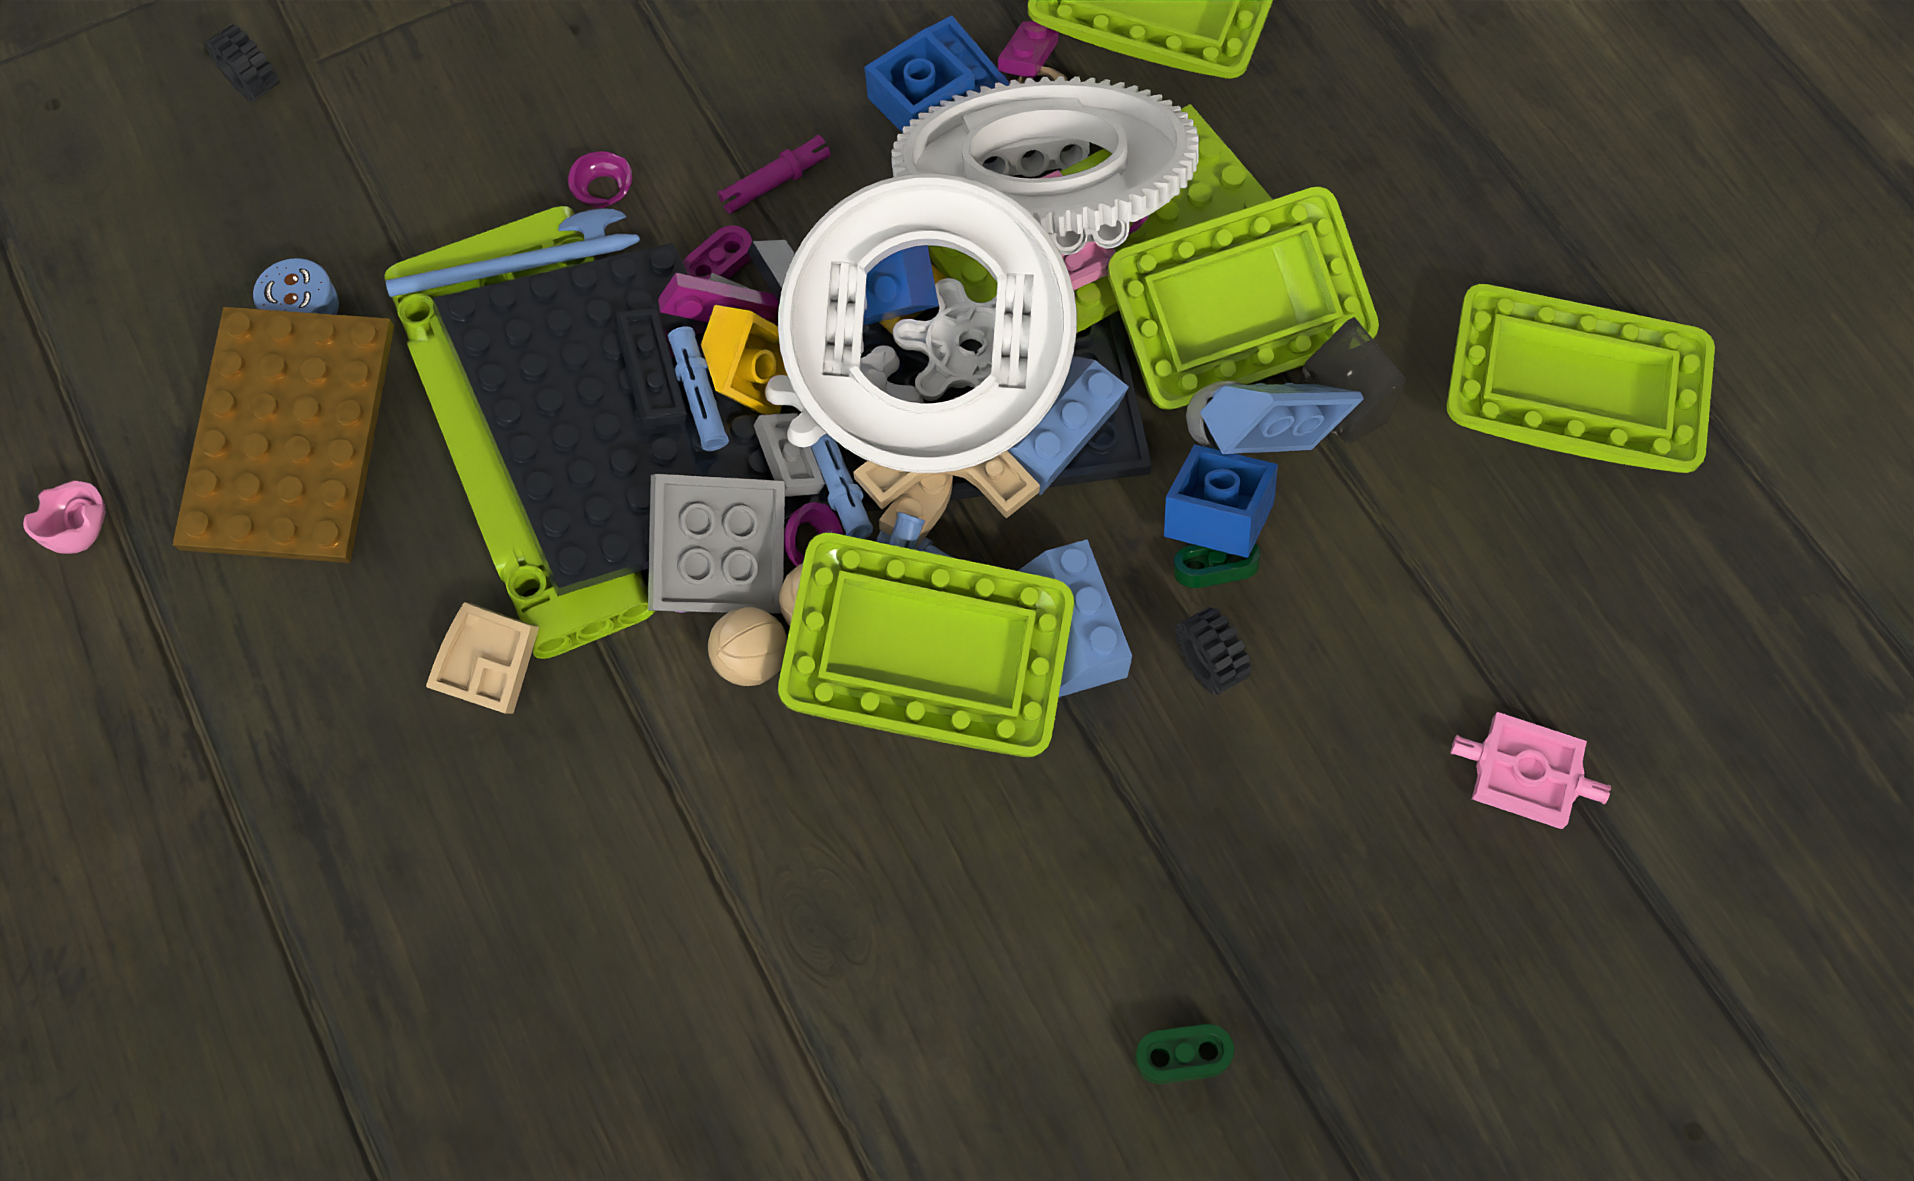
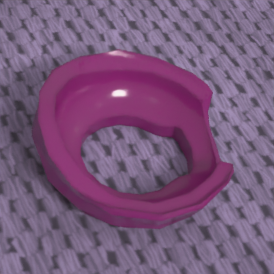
M604 151L588 153L579 157L572 165L568 176L569 190L582 204L595 208H605L620 201L628 192L632 182L631 167L626 159L614 153ZM602 176L611 177L618 183L620 191L609 200L595 198L587 190L592 180Z
M817 502L804 504L790 515L784 530V550L796 566L803 564L805 555H802L795 546L797 528L801 523L811 524L818 535L822 533L843 535L842 525L828 505Z

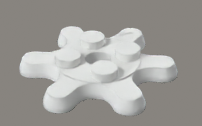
M951 278L942 279L935 285L939 304V312L936 317L928 321L903 319L895 324L893 338L902 349L919 351L929 357L928 366L918 374L915 380L916 391L923 399L927 401L937 400L950 387L963 388L968 385L975 388L991 374L997 295L989 302L977 303L967 297L964 287L959 281ZM974 339L983 346L975 354L974 351L965 350L960 344L965 340Z
M878 346L866 357L860 359V371L877 388L900 400L924 404L923 398L914 386L895 385L887 381V378L897 371L900 363L893 348ZM786 375L772 377L765 389L767 400L776 405H791L801 411V414L793 419L788 428L787 438L789 442L798 447H808L815 444L826 432L814 421L802 405L791 385L789 377Z

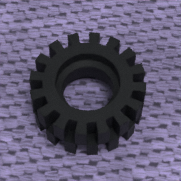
M230 24L205 42L206 49L209 51L208 54L216 62L217 68L224 73L223 76L232 83L233 88L236 91L239 90L241 95L250 102H254L279 84L277 73L272 70L274 69L272 64L265 59L266 55L263 51L260 52L253 39L250 40L248 34L244 30L241 31L239 26Z
M1207 607L1177 624V627H1175V632L1177 633L1175 638L1176 642L1181 645L1178 648L1181 655L1187 659L1185 664L1188 669L1192 668L1195 679L1197 681L1201 680L1202 687L1205 690L1209 689L1210 694L1219 695L1250 677L1251 665L1248 663L1250 658L1248 653L1242 649L1245 645L1242 640H1238L1236 636L1238 632L1235 627L1229 626L1228 618L1225 615L1221 616L1218 609Z

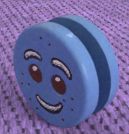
M292 258L271 265L259 276L253 289V299L257 309L336 315L339 308L338 294L328 274L320 265L307 259Z

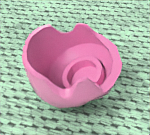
M71 481L52 489L43 490L38 496L40 505L37 512L26 514L24 517V529L35 541L54 552L73 554L87 550L97 539L105 519L106 508L104 500L92 484Z

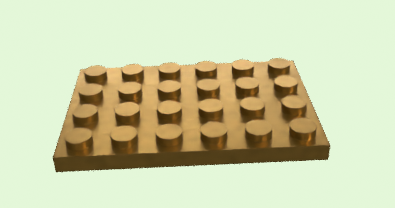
M223 307L173 546L183 551L351 563L394 331V325L390 319Z

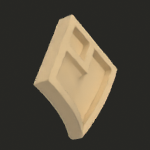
M464 602L442 642L426 687L502 713L513 714L539 626L508 617L473 603Z

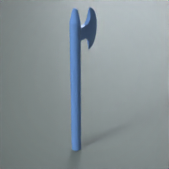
M615 209L588 210L565 219L558 228V231H580L584 234V241L386 280V286L389 296L392 297L619 251L639 242L640 238L636 234L605 236L606 226L625 218V214Z

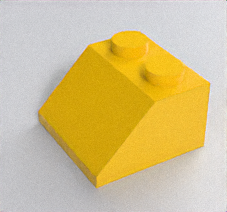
M715 305L701 342L715 390L762 415L780 414L783 405L772 404L765 396V389L772 377L777 375L788 376L780 351L778 326L752 311Z

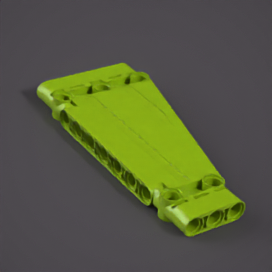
M567 206L554 207L391 266L386 271L384 277L386 281L584 241V234L577 230L558 231L559 225L565 219L575 215V213ZM595 256L392 296L398 316L409 340L407 342L409 350L502 583L505 582L507 592L513 602L519 620L539 626L532 650L533 655L539 659L560 655L646 620L655 612L648 611V587L641 571L557 596L433 310V298L595 261ZM529 589H539L532 596H522Z

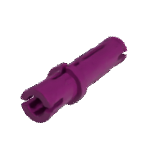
M816 135L813 139L792 151L786 149L779 153V158L775 161L770 162L725 189L717 191L720 202L733 195L736 196V199L723 206L727 213L732 214L735 210L783 184L789 179L795 181L801 178L803 171L825 159H829L831 154L828 146L816 153L812 152L826 143L820 135Z

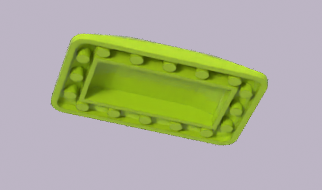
M1029 0L1027 11L1029 17L1034 22L1099 47L1177 69L1223 78H1236L1244 74L1249 65L1273 0Z
M1311 187L1123 248L1112 255L1107 265L1108 279L1148 394L1155 405L1165 410L1177 409L1188 405L1191 398L1198 391L1215 382L1227 380L1249 385L1362 346L1374 339L1379 328L1378 317L1338 202L1333 193L1322 187Z
M1478 284L1472 286L1467 291L1462 303L1447 399V412L1450 418L1459 425L1501 438L1608 462L1688 473L1696 470L1702 464L1706 455L1715 353L1714 341L1704 330L1689 325L1489 284Z
M822 533L815 536L809 542L806 549L778 683L779 697L787 708L804 714L1020 757H1034L1041 754L1049 746L1052 738L1074 608V596L1071 589L1064 582L1057 579L836 533Z

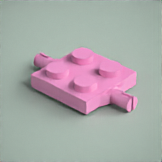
M1499 712L1492 718L1488 737L1483 744L1460 737L1459 735H1456L1450 753L1477 761L1478 776L1472 796L1473 800L1563 829L1568 824L1572 804L1578 795L1601 802L1602 804L1607 802L1610 795L1611 785L1584 778L1582 760L1587 743L1585 740Z

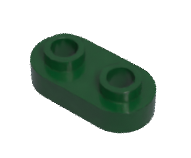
M1256 543L1248 558L1199 545L1184 547L1174 556V577L1181 585L1189 588H1203L1247 579L1254 576L1260 567V549Z
M1213 1024L1153 1031L1145 1035L1139 1042L1135 1052V1065L1140 1075L1154 1084L1215 1077L1222 1074L1232 1062L1234 1044L1230 1035L1223 1028ZM1202 1045L1211 1046L1216 1054L1215 1059L1211 1061L1204 1060L1199 1055V1047ZM1153 1052H1162L1166 1055L1168 1064L1164 1067H1157L1151 1062L1150 1055Z

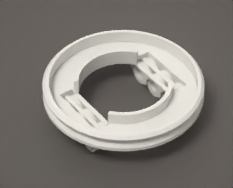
M917 173L885 179L858 190L831 208L814 225L796 251L786 273L778 311L780 351L785 370L795 393L814 421L830 437L859 457L883 467L913 473H943L973 467L995 458L1025 438L1041 422L1061 392L1073 358L1077 332V311L1070 275L1062 255L1043 226L1024 207L997 189L968 178L940 173ZM922 245L944 246L963 252L982 264L998 283L991 374L970 392L953 400L932 404L913 403L890 396L872 384L860 371L861 353L864 351L863 318L865 309L867 310V273L889 255L906 248Z

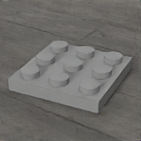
M667 474L651 475L648 611L728 613L736 608L755 607L769 614H782L779 593L783 585L785 481Z

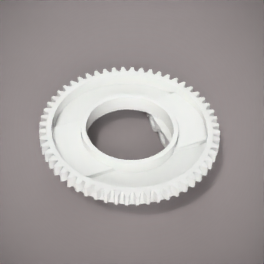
M1059 76L1055 81H1050L1048 77H1043L1040 82L1027 78L1023 84L1016 80H1011L1010 86L995 83L994 89L982 86L979 93L968 90L966 91V97L954 95L952 96L953 102L942 100L940 101V107L930 106L929 113L921 112L919 113V119L910 120V126L903 127V134H898V141L894 142V149L892 150L893 177L917 173H940L968 178L993 187L1024 207L1043 226L1054 241L1060 254L1071 255L1079 252L1087 242L1094 241L1102 248L1119 246L1128 236L1129 222H1135L1148 216L1170 202L1174 195L1178 196L1180 188L1187 187V180H1192L1193 172L1197 170L1198 134L1197 128L1193 126V120L1188 119L1187 112H1181L1180 106H1172L1171 100L1162 101V95L1160 94L1151 96V91L1148 89L1138 92V86L1135 85L1124 89L1123 82L1110 86V80L1107 79L1100 83H1095V78L1080 82L1079 77L1065 81L1063 76ZM1089 142L1099 145L1112 153L1107 160L1099 165L1071 175L1053 178L1011 177L1020 174L1026 177H1035L1042 174L1045 170L1058 168L1064 170L1088 157V154H1090ZM1074 144L1073 148L1069 151L1061 152L1066 145ZM1036 150L1032 156L1022 158L1026 152ZM998 156L994 162L984 164L987 158Z

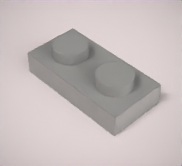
M798 413L759 415L753 426L773 479L775 481H785V497L819 494L825 482L811 446L798 447L791 444L787 438L788 428L793 419L798 417Z

